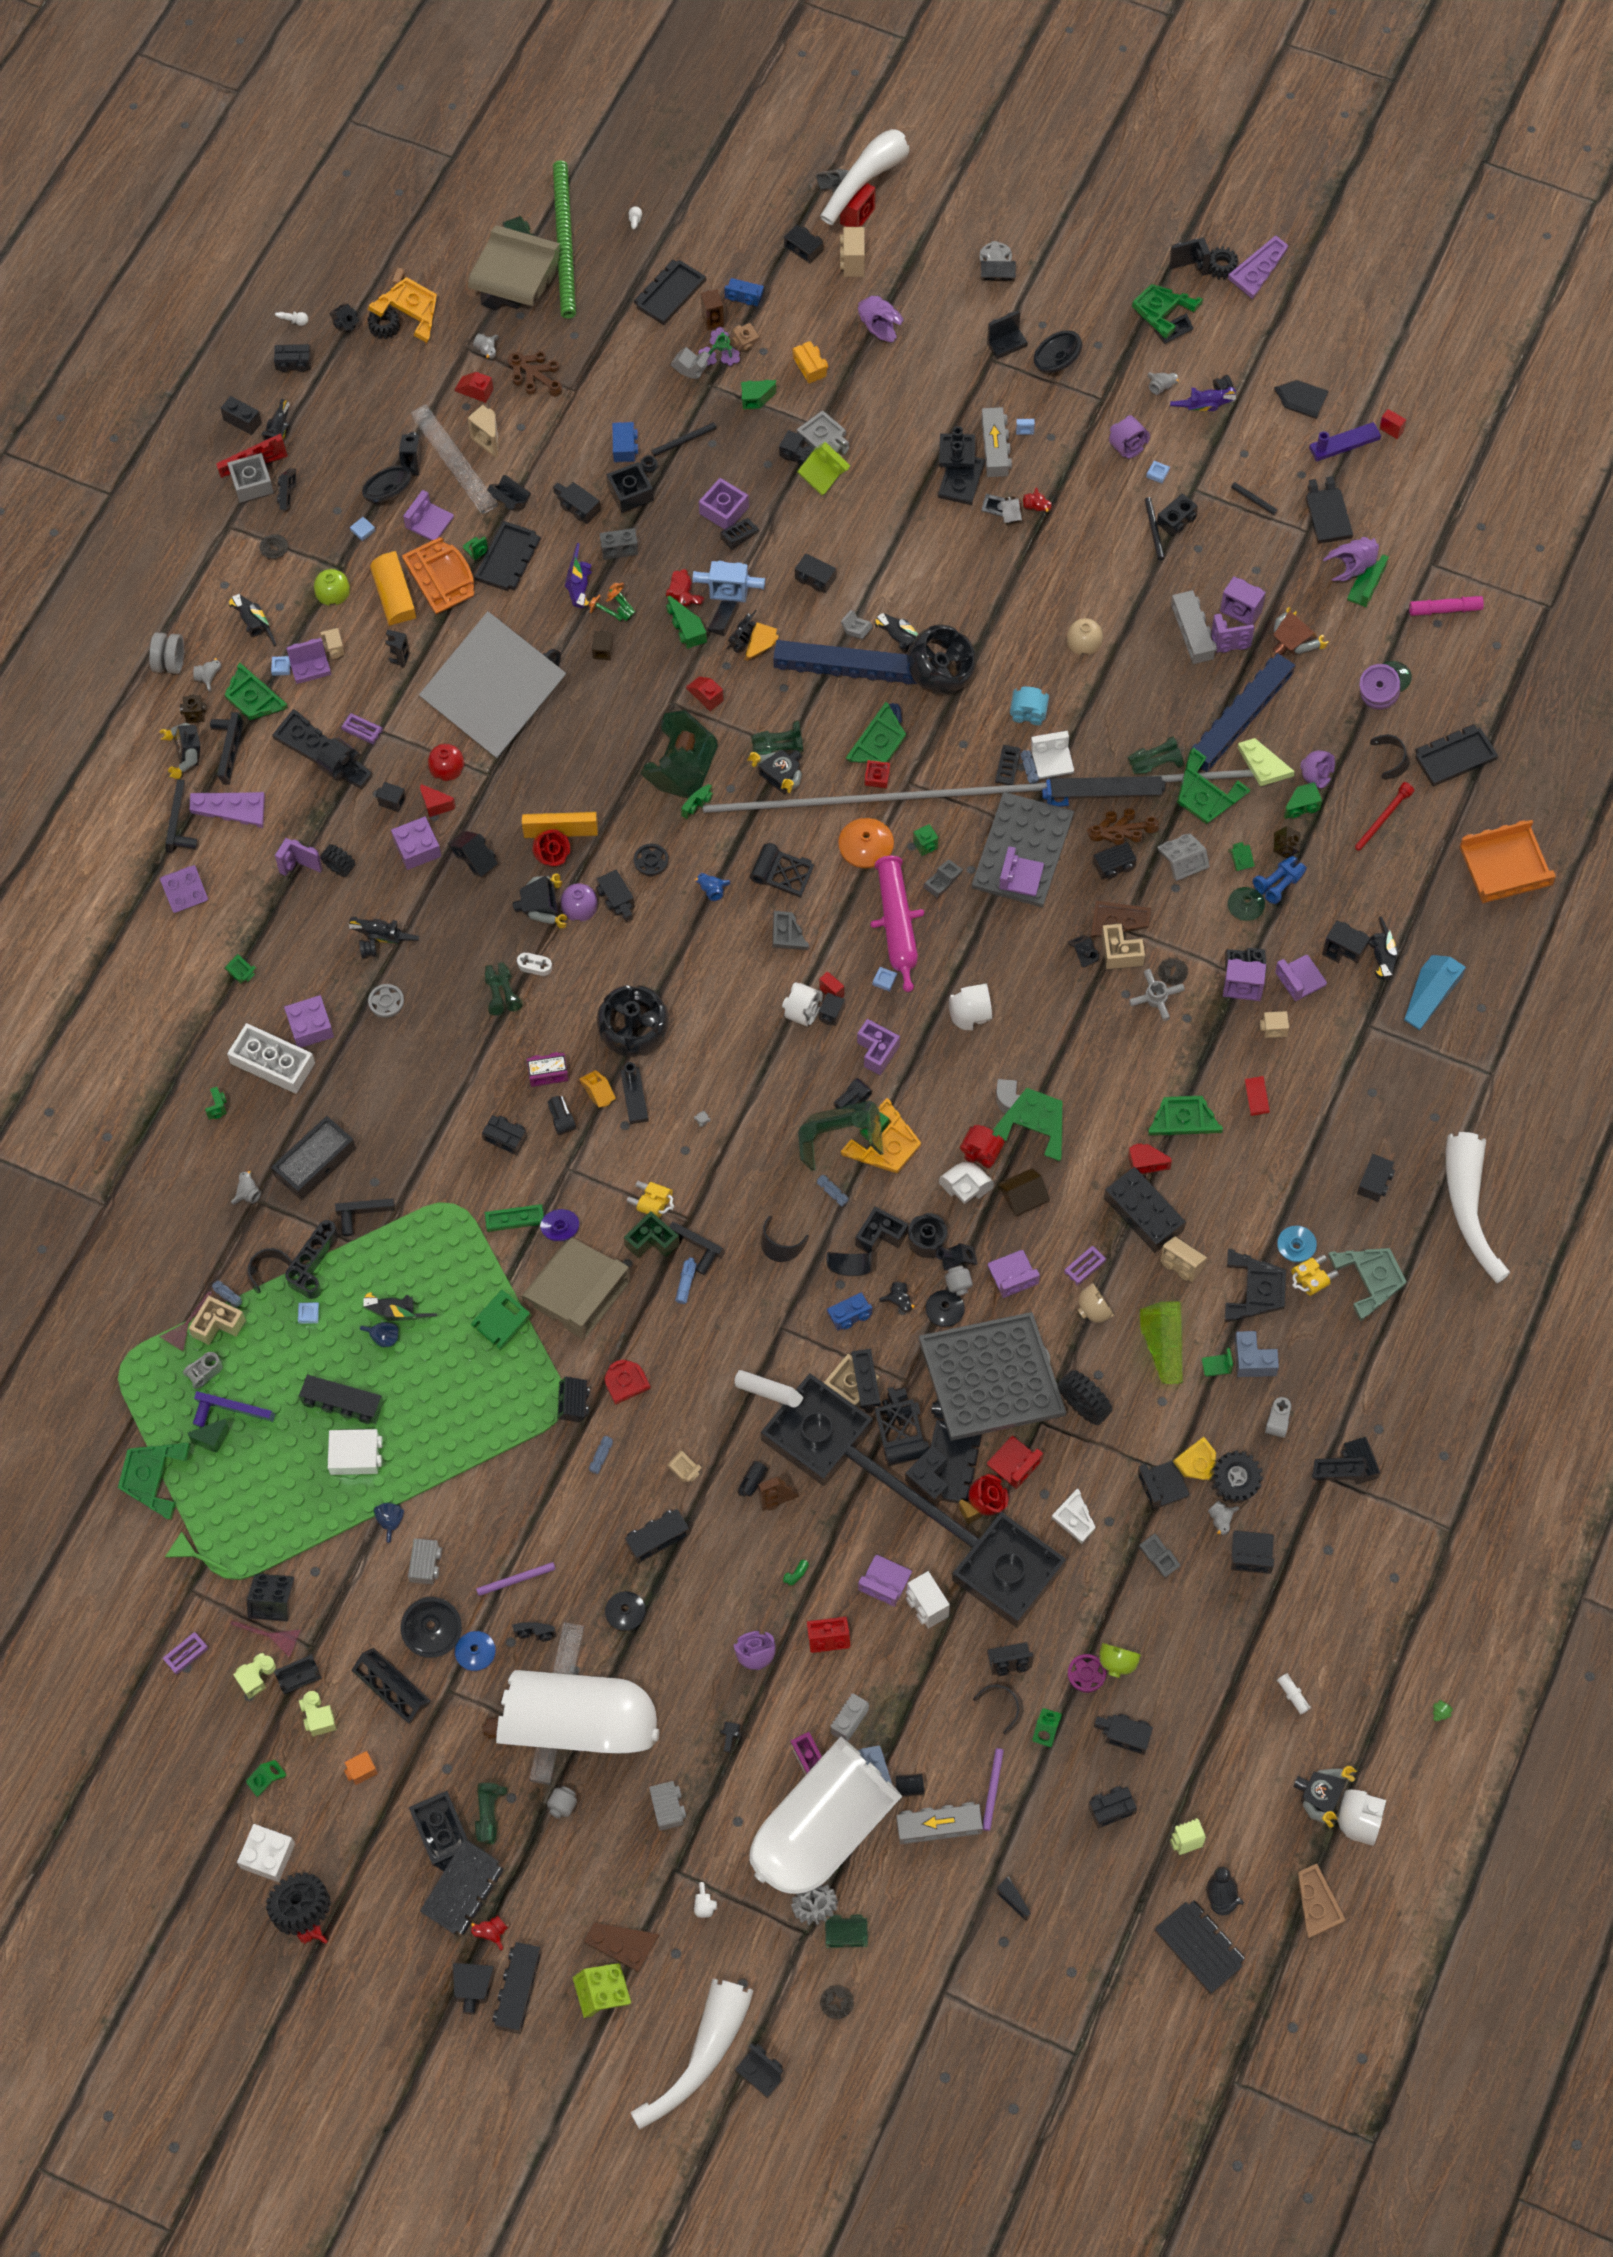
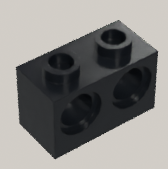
M1182 493L1158 514L1157 525L1173 537L1177 532L1180 533L1186 524L1196 519L1198 505Z

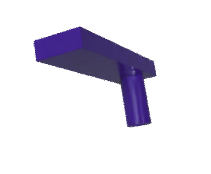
M1374 422L1329 437L1327 432L1322 431L1319 433L1318 441L1310 444L1309 449L1317 462L1381 439V434Z
M196 1391L194 1397L199 1405L193 1425L198 1427L205 1426L211 1406L271 1422L274 1421L275 1414L271 1410Z

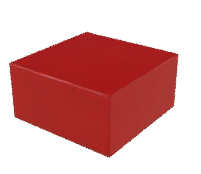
M1387 409L1382 415L1379 429L1398 440L1404 432L1406 419Z
M868 760L864 786L887 788L890 763Z
M828 971L819 978V989L825 995L830 993L840 998L844 997V985Z

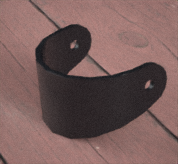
M1385 734L1370 740L1371 745L1392 744L1404 750V756L1400 764L1384 772L1381 775L1382 779H1393L1407 771L1410 765V756L1401 739L1395 735Z
M769 1216L764 1223L761 1235V1248L764 1254L769 1259L777 1262H787L796 1258L806 1246L809 1235L807 1234L800 1243L793 1246L776 1244L766 1234V1230L772 1220V1216Z
M267 1248L257 1252L250 1259L247 1278L251 1287L258 1294L261 1293V1290L250 1274L252 1265L260 1259L272 1257L280 1259L290 1266L292 1260L283 1251Z
M827 1252V1267L831 1272L839 1275H867L873 1269V1252L862 1254Z
M997 1684L987 1686L973 1698L974 1702L991 1690L1000 1688L1009 1691L1016 1700V1717L1004 1730L1003 1734L1006 1735L1020 1722L1024 1712L1023 1701L1019 1694L1011 1688Z

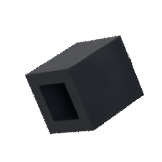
M384 782L382 787L378 788L376 798L379 806L400 812L406 800V793L404 788Z
M827 993L819 1009V1020L826 1025L836 1026L845 1009V999Z

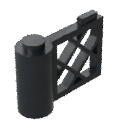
M767 843L763 844L749 877L757 884H767L801 898L814 864H811L812 860L804 857L799 859L779 851L775 844ZM781 858L788 860L791 866L782 868L780 864ZM803 866L809 870L806 874L799 875L797 868ZM793 869L796 877L788 880L784 872ZM782 874L784 881L781 883L772 880L773 877ZM799 881L801 885L800 891L793 889L790 883Z
M910 1399L874 1408L888 1467L918 1460L929 1449L928 1441L923 1440L917 1414H921L918 1402L914 1403V1400ZM910 1404L912 1412L908 1419L898 1414L902 1406ZM889 1410L894 1413L889 1423L881 1420L880 1411ZM896 1415L906 1421L900 1431L891 1426ZM908 1423L915 1426L917 1435L909 1437L903 1433ZM890 1427L899 1434L894 1441L887 1442L885 1433ZM901 1435H903V1436L906 1437V1438L899 1439V1437H900Z

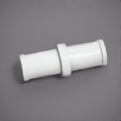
M1288 1673L1277 1680L1287 1694L1286 1698L1292 1701L1300 1715L1311 1708L1302 1696L1301 1689L1296 1687Z

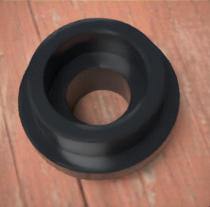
M646 455L642 458L640 465L643 471L653 472L657 469L658 462L653 456Z

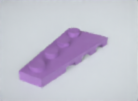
M1274 236L1228 275V279L1253 299L1288 250V245L1277 236Z
M264 792L190 794V812L193 814L212 818L216 816L223 818V820L240 821L241 824H254L257 827L263 828Z

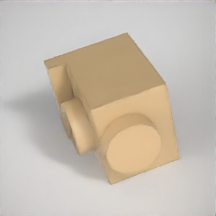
M338 628L320 632L325 652H329L331 659H337L345 655Z

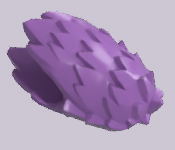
M870 296L858 303L860 318L868 330L880 340L893 342L896 339L893 322L898 325L902 324L901 321L903 322L900 313L889 302L882 300L879 296Z
M1361 537L1360 540H1353L1330 551L1323 561L1339 558L1343 560L1346 566L1344 574L1331 580L1346 581L1351 577L1363 574L1366 568L1373 566L1376 563L1379 548L1375 538L1370 540L1367 537Z

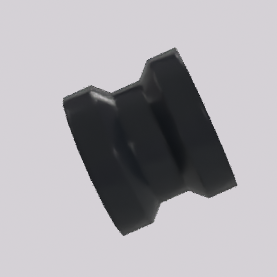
M1224 375L1221 379L1216 378L1213 380L1214 390H1226L1228 387H1233V383L1228 375Z
M374 938L369 941L359 940L362 959L367 956L377 957Z

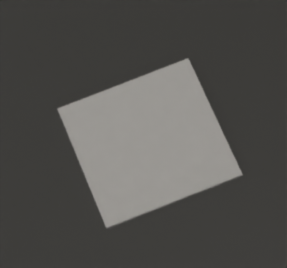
M487 611L421 691L419 696L498 758L565 677L566 673Z

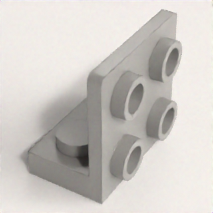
M1184 834L1177 839L1167 841L1158 846V851L1170 862L1173 878L1176 881L1210 867L1206 848L1191 834Z

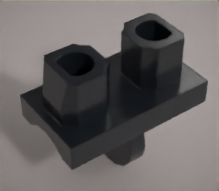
M893 1387L887 1388L890 1404L908 1400L905 1388L896 1390ZM887 1399L882 1401L883 1406L890 1405ZM910 1405L902 1407L898 1414L908 1419L912 1412ZM889 1410L880 1411V1414L887 1415L889 1420L893 1417V1413ZM896 1415L899 1426H903L905 1420Z

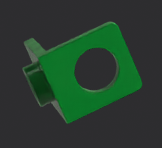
M474 537L463 545V549L475 561L488 551L486 537L481 539Z
M1226 1348L1225 1355L1202 1358L1205 1377L1231 1374L1233 1362L1230 1348Z
M1042 1708L1032 1741L1052 1747L1062 1714ZM1039 1732H1048L1050 1738L1048 1740L1041 1739Z
M273 1760L260 1764L246 1780V1783L255 1796L258 1797L273 1781L283 1779L287 1775L278 1762ZM270 1767H274L278 1771V1775L274 1774Z

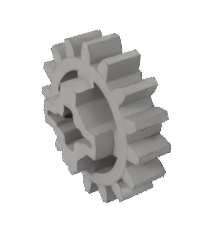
M820 1885L811 1891L797 1893V1897L792 1898L793 1904L791 1906L796 1919L800 1918L801 1923L807 1920L808 1925H811L812 1921L819 1924L821 1919L826 1922V1916L832 1917V1910H837L836 1904L838 1901L834 1890L829 1889V1885L824 1887Z

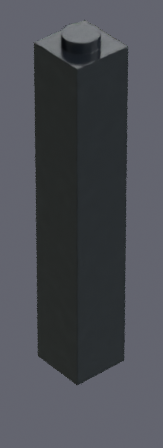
M1162 776L1050 779L1051 799L1160 797L1162 792H1165V781H1162Z

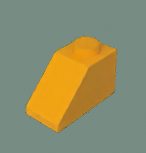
M757 622L753 627L744 660L748 661L768 651L772 645H776V640H778V635H776L777 629Z
M594 1070L579 1078L591 1100L598 1107L608 1106L611 1104V1101L616 1099L608 1080L598 1071Z

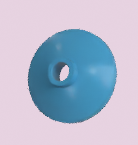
M1290 1226L1280 1233L1277 1246L1281 1255L1287 1260L1304 1262L1314 1255L1317 1242L1309 1229L1302 1226ZM1293 1245H1298L1300 1248L1295 1249Z

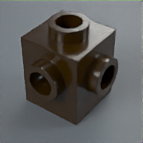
M201 695L183 697V704H180V713L184 715L186 723L205 722L204 713H207L206 702L202 701Z
M1289 826L1274 832V852L1285 858L1300 852V832Z

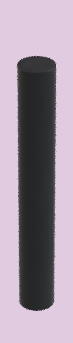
M1234 482L1232 484V489L1275 516L1278 509L1238 483Z

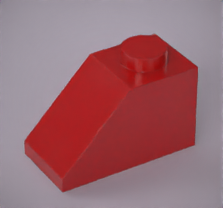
M479 372L464 375L454 390L486 403L494 390L492 377Z
M699 676L686 686V689L709 711L724 701L723 689L711 678Z
M1135 1144L1129 1147L1128 1158L1131 1169L1135 1167L1141 1174L1171 1169V1158L1149 1144Z

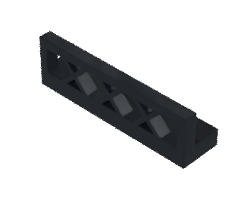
M374 1648L363 1652L351 1670L408 1724L412 1723L418 1712L428 1707L431 1702L427 1696ZM362 1663L368 1667L369 1674H364L359 1669ZM375 1677H379L382 1680L383 1688H379L376 1685ZM393 1690L396 1693L398 1701H393L390 1698L389 1691ZM404 1704H408L413 1709L410 1715L405 1712Z

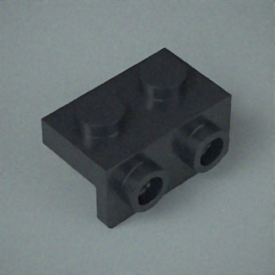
M507 475L502 476L499 484H489L487 491L492 494L494 499L505 503V507L510 510L525 508L531 492Z

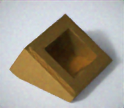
M964 1500L959 1501V1510L968 1524L981 1518L982 1515L971 1504Z

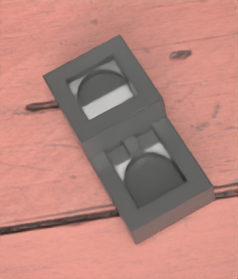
M948 859L937 868L936 874L924 883L923 888L938 898L959 877L963 869Z
M1156 1533L1138 1545L1147 1559L1164 1578L1181 1566L1172 1552L1166 1549Z

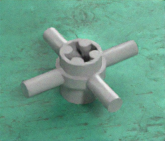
M1147 969L1144 971L1149 985L1146 994L1129 999V1004L1132 1007L1148 1002L1150 1006L1158 1008L1163 1021H1167L1170 1019L1165 1007L1168 996L1185 991L1184 985L1179 984L1167 988L1162 981H1155L1151 970Z

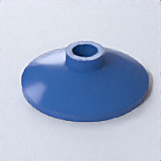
M480 1631L466 1633L459 1639L455 1647V1656L458 1663L469 1671L485 1669L492 1663L496 1653L495 1644L491 1637ZM473 1646L478 1647V1650L476 1652L471 1651V1648Z

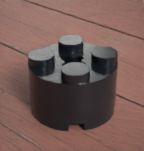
M338 737L333 738L328 742L330 745L327 748L323 747L316 763L319 769L338 781L344 777L349 778L354 773L353 767L360 758V753Z
M924 1213V1215L916 1216L911 1221L908 1229L909 1248L918 1256L935 1258L937 1249L940 1247L945 1248L947 1244V1227L943 1219L933 1213Z

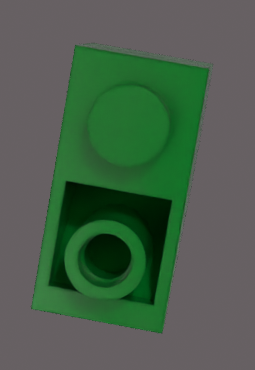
M776 380L741 382L743 410L760 409L777 393Z
M1315 782L1296 788L1286 806L1285 819L1297 818L1306 813L1313 814L1320 810L1322 799Z

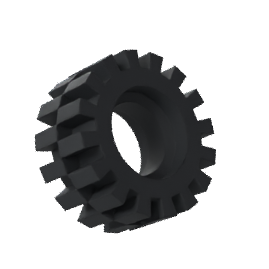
M1221 246V249L1219 247H1216L1215 250L1212 249L1208 274H1212L1213 278L1217 276L1218 280H1220V277L1226 280V276L1228 277L1238 266L1237 253L1235 254L1234 250L1230 252L1229 247L1224 249V246ZM1222 260L1226 261L1229 264L1226 266L1218 265L1216 262Z
M389 307L382 317L372 312L369 313L367 318L370 333L375 338L378 335V339L384 337L385 340L387 336L392 338V334H397V331L400 329V322L395 309L392 310V307ZM381 320L390 321V323L387 325L377 324Z
M329 844L320 855L322 863L326 864L327 868H330L332 872L341 877H347L356 865L351 855H348L342 848H338V846Z

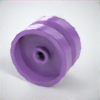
M1386 664L1372 665L1360 677V694L1367 706L1382 710L1396 703L1400 695V679L1398 673L1392 667Z

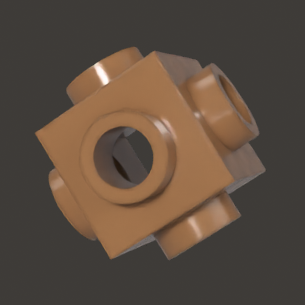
M751 323L742 327L741 325L736 326L732 329V334L729 337L730 344L739 352L750 350L759 338Z

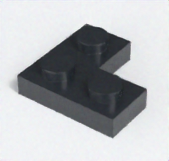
M295 468L287 469L278 478L280 493L277 496V504H279L280 510H287L291 506V489L296 486Z

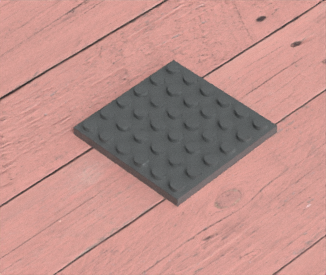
M1032 1312L919 1336V1343L951 1441L1066 1416V1410Z

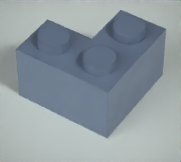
M1256 1331L1236 1332L1234 1346L1237 1377L1277 1376L1279 1369L1277 1349L1257 1350Z

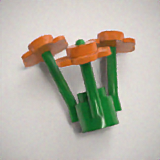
M614 583L609 588L608 598L605 600L608 602L615 598L620 604L617 609L618 614L599 604L600 594L598 597H593L590 600V613L598 607L616 617L619 621L623 619L626 622L630 619L635 610H633V607L620 592L624 588V583Z

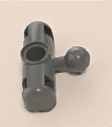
M839 168L816 174L820 189H832L834 193L849 171Z

